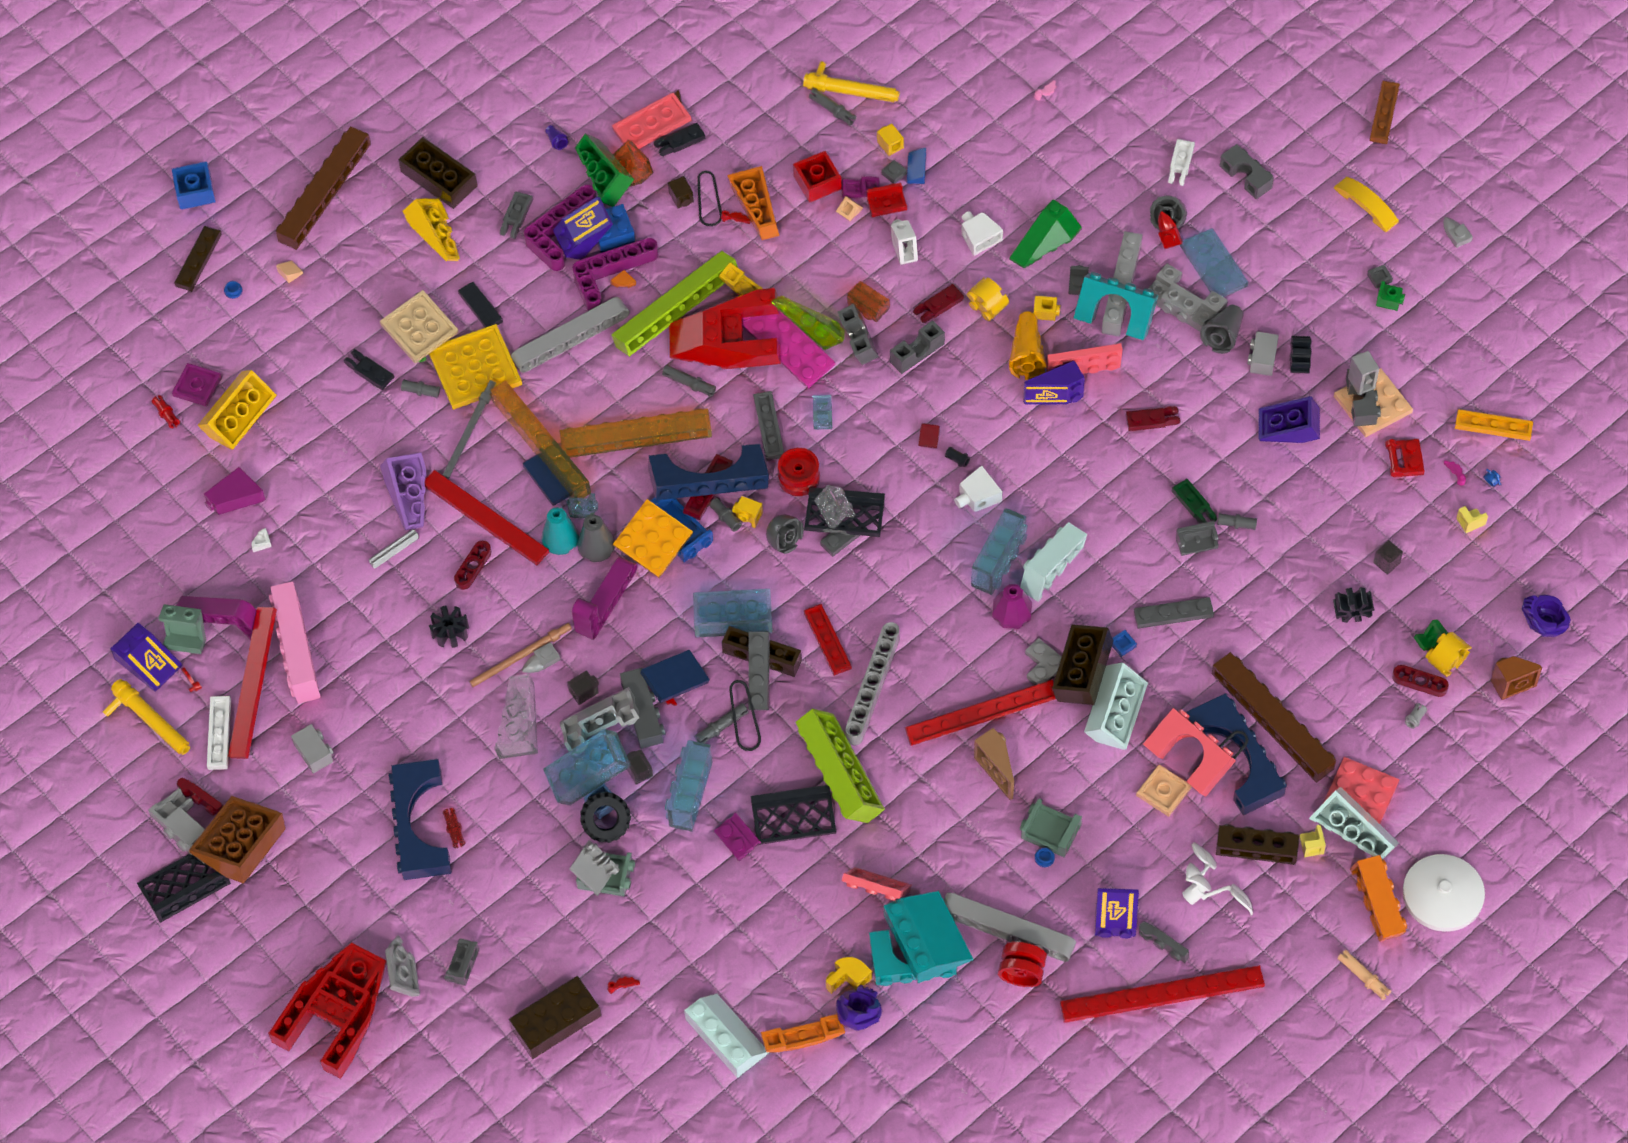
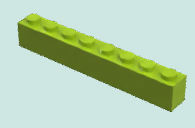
M720 251L612 333L611 336L616 348L630 357L668 328L671 322L681 318L723 286L725 283L719 278V275L729 263L738 267L736 260L725 252Z

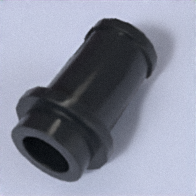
M949 447L945 453V457L958 463L959 467H966L970 461L967 453L963 454L953 447Z

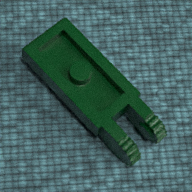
M1188 479L1172 487V493L1189 513L1196 518L1199 524L1207 522L1202 515L1203 512L1206 513L1211 521L1215 522L1217 520V516L1210 508V504Z

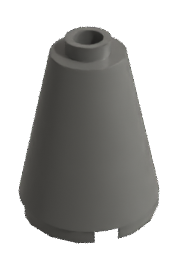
M1229 305L1208 321L1200 331V338L1206 347L1207 345L1212 347V351L1216 353L1230 352L1235 346L1243 319L1242 309L1236 305Z
M589 515L583 522L577 543L578 551L583 558L585 557L591 562H602L608 559L613 550H615L613 546L615 538L600 516Z

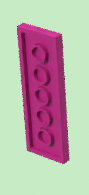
M780 310L779 314L742 318L743 328L756 340L777 338L780 346L781 364L808 389L835 365L834 360Z

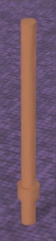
M567 623L556 630L553 629L547 632L548 635L470 680V685L472 687L477 686L551 641H557L561 635L572 630L571 625Z

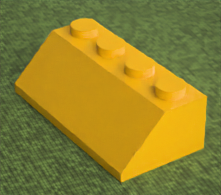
M252 370L241 371L197 426L209 438L233 450L277 395Z

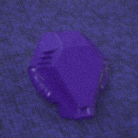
M1544 594L1539 595V597L1532 595L1524 599L1521 609L1530 629L1541 634V637H1557L1569 628L1571 618L1557 597Z
M859 985L857 990L844 992L836 1001L837 1017L843 1026L859 1031L879 1022L882 1015V1007L879 1000L876 999L878 992L868 987L864 988L862 985Z

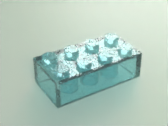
M1008 508L1004 509L972 566V587L990 595L994 593L995 589L998 590L1000 588L1002 576L1004 574L1007 575L1011 566V560L1016 559L1020 544L1023 545L1027 539V534H1025L1028 527L1026 516Z
M770 589L693 593L695 638L724 636L729 626L746 632H770V634H773Z
M603 729L543 768L557 803L570 806L631 767V764L617 732Z
M688 740L686 747L683 746L680 758H682L681 764L676 766L675 775L677 778L676 781L671 783L670 793L672 794L671 798L666 800L665 810L667 811L666 819L669 821V827L692 832L713 761L711 745Z

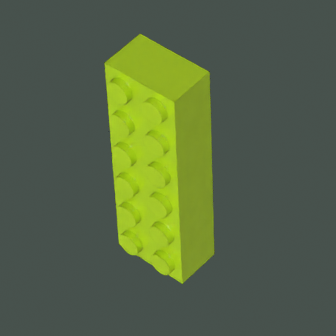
M816 709L808 711L795 723L800 736L804 738L807 744V750L815 759V765L824 776V782L830 787L833 799L838 802L841 814L846 819L869 823L882 813L885 808L839 722L832 713Z

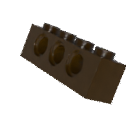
M729 626L722 640L723 653L749 662V632ZM770 640L769 669L795 677L802 662L801 650Z
M1231 824L1219 825L1216 855L1296 865L1299 835L1293 832H1275L1271 829L1257 830L1252 827H1234ZM1233 839H1240L1242 842L1237 843ZM1254 841H1259V842H1261L1262 844H1261V845H1256V844H1254L1253 842H1254ZM1273 844H1280L1282 847L1277 848Z

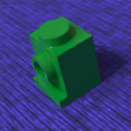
M1382 281L1376 306L1398 311L1399 304L1403 305L1405 294L1402 293L1403 288L1387 285Z

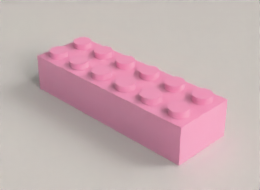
M294 582L271 586L272 594L269 595L271 606L277 609L275 618L276 632L280 641L279 646L284 659L283 664L287 673L286 678L291 696L296 697L298 704L319 699L321 697Z

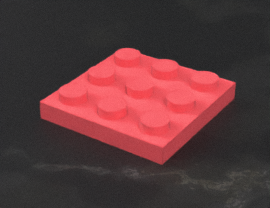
M1344 757L1323 803L1335 790L1342 787L1364 810L1381 824L1400 779Z
M856 867L845 872L842 881L846 882L848 887L858 889L859 886L865 888L867 893L874 895L882 893L885 894V898L894 901L910 893L912 887L911 884Z

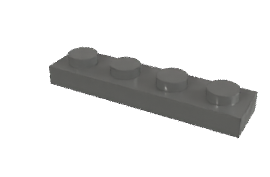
M772 391L753 394L766 461L779 459L784 453Z
M1210 597L1134 608L1137 629L1214 617Z
M749 632V693L754 710H769L770 632ZM748 700V710H751Z

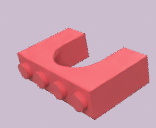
M1173 708L1143 745L1157 757L1163 759L1179 740L1187 737L1197 738L1203 746L1204 757L1200 766L1186 782L1206 797L1236 762L1232 757L1234 753L1226 746L1221 748L1217 744L1219 740L1212 734L1207 736L1202 732L1205 728L1198 722L1192 723L1189 721L1188 718L1190 716L1182 709L1178 711Z

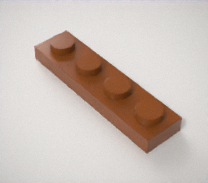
M1382 80L1369 141L1382 144L1388 143L1400 83Z

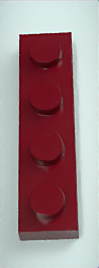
M716 454L705 473L725 470L733 465V461ZM716 494L690 497L683 509V513L701 520Z

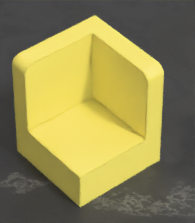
M1466 506L1458 510L1456 519L1465 533H1468L1486 525L1488 515L1487 513L1480 514L1478 509L1468 511Z
M1316 825L1315 832L1300 834L1299 838L1304 857L1324 854L1326 844L1321 825Z

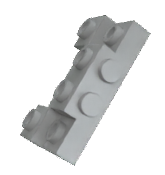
M1166 264L1156 275V280L1148 288L1153 290L1155 294H1158L1156 305L1162 308L1164 312L1177 317L1179 321L1185 322L1196 330L1201 331L1208 321L1227 307L1228 300L1214 291L1205 300H1202L1177 285L1182 278V272Z
M628 687L560 721L564 745L569 753L582 750L587 745L588 737L610 726H614L618 722L623 727L625 725H632L639 719V710L635 705V696L631 689Z
M178 788L165 800L154 804L148 811L150 816L164 828V835L170 840L174 839L181 851H187L192 855L189 849L205 829L186 813L194 804L192 799H187L182 794V790Z

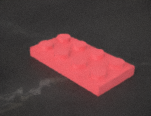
M672 92L613 124L612 129L631 154L692 121V119Z
M1119 343L1047 355L1046 372L1072 361L1076 362L1082 373L1115 370L1121 366L1122 345Z

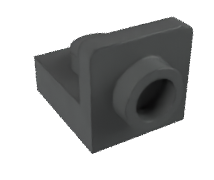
M1081 265L1070 266L1068 294L1080 295L1083 280L1089 272V267Z

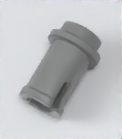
M1417 703L1410 715L1405 717V724L1409 728L1414 729L1420 725L1421 718L1427 712V708L1424 705L1420 707L1421 704Z

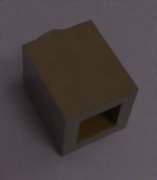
M685 176L668 182L669 194L677 209L694 203L693 191Z

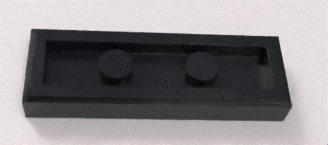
M474 282L458 290V294L485 328L503 323L502 317Z

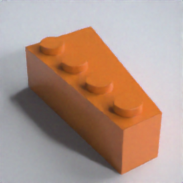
M762 166L727 175L731 189L761 240L779 236Z
M1380 855L1357 861L1350 868L1352 875H1357L1356 886L1358 891L1364 893L1363 903L1365 908L1372 912L1370 920L1379 942L1402 936L1406 932L1407 923L1405 918L1400 915V902L1398 898L1394 897L1392 891L1394 890L1392 880L1388 879L1385 860L1381 859Z

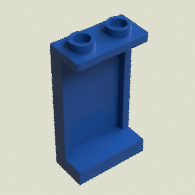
M654 497L650 500L693 531L692 536L677 554L683 562L694 558L700 550L709 547L712 541H714L713 532L710 529L707 531L695 518L684 514V507L676 499L656 500Z

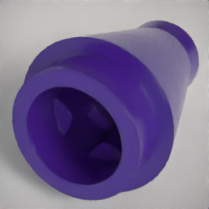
M553 125L546 128L545 133L548 135L552 147L557 150L564 149L568 144L567 136Z

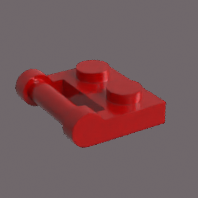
M1389 439L1385 441L1386 449L1389 452L1390 474L1392 477L1424 475L1425 469L1419 439L1398 441ZM1396 449L1401 451L1403 468H1400L1398 465Z

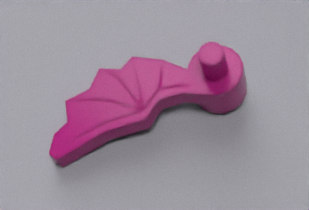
M1444 461V465L1457 476V484L1463 486L1466 482V477L1462 473L1460 465L1454 461Z

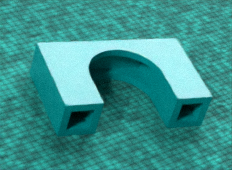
M1088 273L1083 280L1073 319L1091 324L1095 320L1101 298L1108 294H1116L1123 297L1131 308V318L1126 335L1144 340L1149 332L1158 294H1155L1151 289L1145 288L1142 290L1136 288L1137 286L1131 283H1119V280L1115 278H1103L1099 273Z
M889 930L869 932L876 985L889 986L896 982L910 983L916 980L909 965L901 962L894 955ZM957 967L935 977L950 978L953 975H957Z

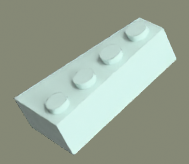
M1068 522L1063 528L1060 527L1053 538L1047 540L1042 549L1039 548L1031 560L1028 559L1023 566L1024 574L1020 586L1026 595L1037 602L1040 601L1043 590H1049L1056 575L1060 576L1067 563L1070 564L1084 547L1087 533Z
M1342 787L1335 790L1309 818L1323 825L1329 831L1340 835L1344 840L1357 845L1358 848L1372 856L1380 855L1381 859H1384L1399 844Z

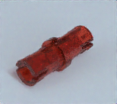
M447 808L442 812L447 824V833L450 834L453 848H458V841L461 848L466 844L461 832V823L457 820L455 809L450 808L449 815Z

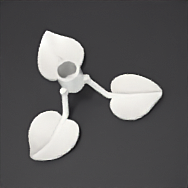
M1193 842L1192 849L1197 857L1204 862L1205 868L1201 872L1192 863L1187 865L1186 881L1193 883L1182 892L1184 898L1193 905L1200 898L1205 900L1209 896L1228 890L1237 901L1249 910L1252 916L1253 909L1249 898L1236 885H1228L1209 892L1211 886L1203 876L1209 867L1215 870L1217 865L1207 850Z

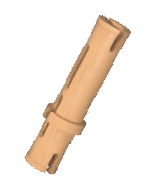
M1347 950L1342 952L1344 955L1340 954L1338 956V960L1363 981L1367 989L1375 992L1381 1000L1386 999L1385 995H1390L1391 990L1378 980L1379 977L1368 971Z

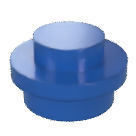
M236 281L228 282L224 288L225 295L231 299L238 298L243 292L242 286Z
M1041 848L1036 852L1035 862L1038 866L1046 868L1054 863L1055 855L1050 849Z

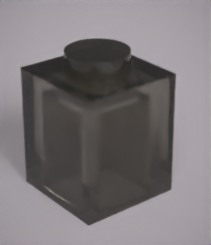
M1388 540L1376 551L1373 563L1388 575L1401 563L1403 551Z
M587 670L567 682L568 691L578 705L599 694L597 687L599 682L594 675L590 676Z
M641 749L632 751L624 757L625 768L636 785L653 777L652 767Z

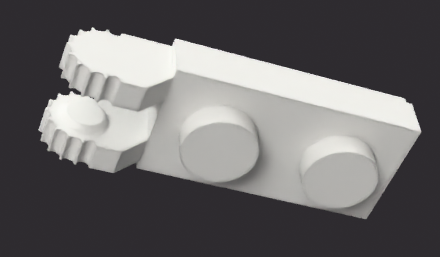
M1177 139L1168 183H1173L1176 172L1181 173L1179 185L1184 186L1195 142Z

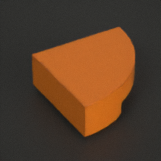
M625 270L610 280L611 284L618 288H631L636 285V280Z

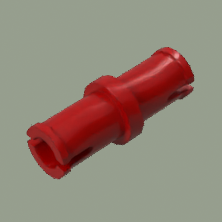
M158 395V398L155 396L152 399V404L159 411V416L167 422L171 429L174 426L177 427L180 424V420L173 413V408L167 405L161 395Z

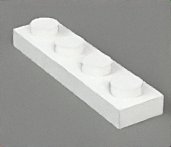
M230 696L210 697L208 770L228 769Z

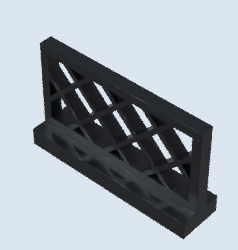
M809 487L804 531L880 537L885 508V493ZM812 505L822 506L823 508L816 512ZM840 507L841 510L834 513L830 508ZM852 508L859 509L860 511L853 515L849 510ZM876 510L879 513L872 516L868 511ZM827 511L831 516L824 520L820 515ZM846 513L850 518L843 522L839 516ZM863 514L869 518L864 523L857 519ZM814 518L821 522L818 525H809V522ZM835 519L839 525L832 527L828 523ZM854 521L858 526L856 528H849L847 524ZM873 522L877 526V530H869L866 526Z
M828 785L751 796L756 837L761 842L758 845L836 834L830 787ZM827 800L828 808L824 813L815 807L819 801ZM799 804H806L810 807L804 816L795 810ZM785 806L790 810L785 818L775 813L779 807ZM765 809L771 814L763 821L757 816V810ZM812 809L821 815L815 824L806 818ZM792 813L802 818L796 827L787 821ZM773 815L782 821L776 830L767 824ZM825 818L831 822L832 829L823 830L818 824ZM803 821L813 826L809 832L803 833L798 829ZM784 823L793 829L786 836L778 832ZM764 827L773 832L770 838L761 839L760 832Z
M188 854L141 880L137 885L161 923L231 884L229 878H226L217 871L207 874L210 866L206 863L203 864L194 855ZM186 863L191 864L189 871L181 870L182 865ZM196 865L205 866L202 873L194 872ZM168 873L174 874L171 881L163 880L164 875ZM178 875L187 876L184 883L176 882ZM191 877L200 878L194 884H189ZM150 883L156 884L153 891L145 890L144 888ZM161 884L169 885L166 893L158 892ZM174 886L182 887L181 891L171 894ZM156 896L164 897L163 901L154 905Z

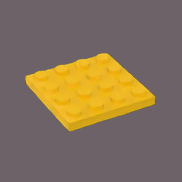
M497 324L446 341L429 353L452 410L479 401L478 398L481 392L485 391L490 380L496 383L491 396L522 385V380Z

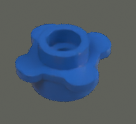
M1486 469L1487 473L1483 476L1485 481L1492 487H1495L1497 484L1500 486L1501 476L1494 470Z

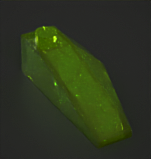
M782 295L771 301L774 306L824 350L844 341L845 330L836 320Z

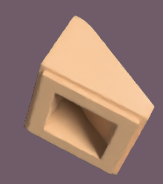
M845 196L836 212L851 221L863 207Z
M293 261L276 265L278 273L288 283L303 274V271Z

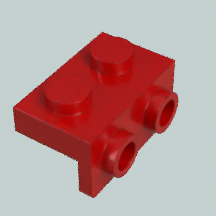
M892 183L887 186L873 187L867 190V203L872 217L907 210L902 183Z

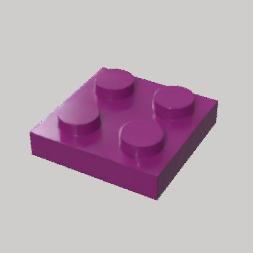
M187 363L172 391L173 397L207 407L222 375L219 372Z

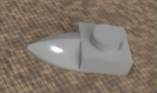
M1444 217V230L1456 248L1472 241L1473 236L1464 224L1460 225L1455 220Z
M551 642L534 651V655L523 666L522 672H539L561 660Z

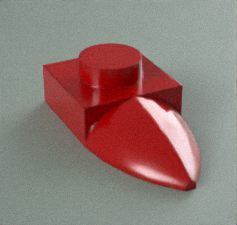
M1161 211L1158 217V234L1164 249L1182 244L1183 241L1175 222L1169 215Z

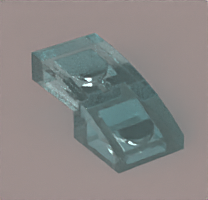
M813 395L814 430L832 429L831 395Z

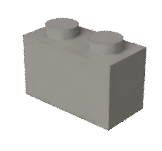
M1256 332V337L1251 339L1250 345L1253 354H1249L1247 365H1251L1250 373L1272 376L1279 335Z
M1369 351L1358 353L1351 359L1348 379L1358 395L1376 388L1379 367Z
M312 724L291 735L294 746L313 774L333 763L331 756L333 754L332 748L328 743L324 744L322 733L319 729L315 730Z

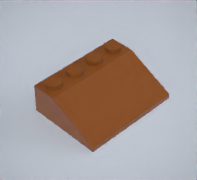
M231 796L192 845L189 852L226 878L244 884L285 831L283 814Z

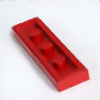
M822 604L804 610V615L833 675L851 670L852 666Z

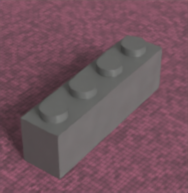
M642 668L620 673V680L623 690L629 687L635 696V705L639 710V719L633 725L640 748L643 749L662 744L663 735L666 734L663 724L658 722V719L661 718L658 707L654 708L653 702H655L654 693L652 690L649 691L648 684L640 673Z

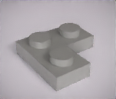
M1038 638L1025 650V654L1037 663L1027 674V679L1034 685L1052 680L1057 674L1061 661V656Z

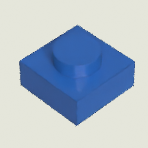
M1124 630L1113 637L1112 647L1122 657L1135 649L1137 643Z

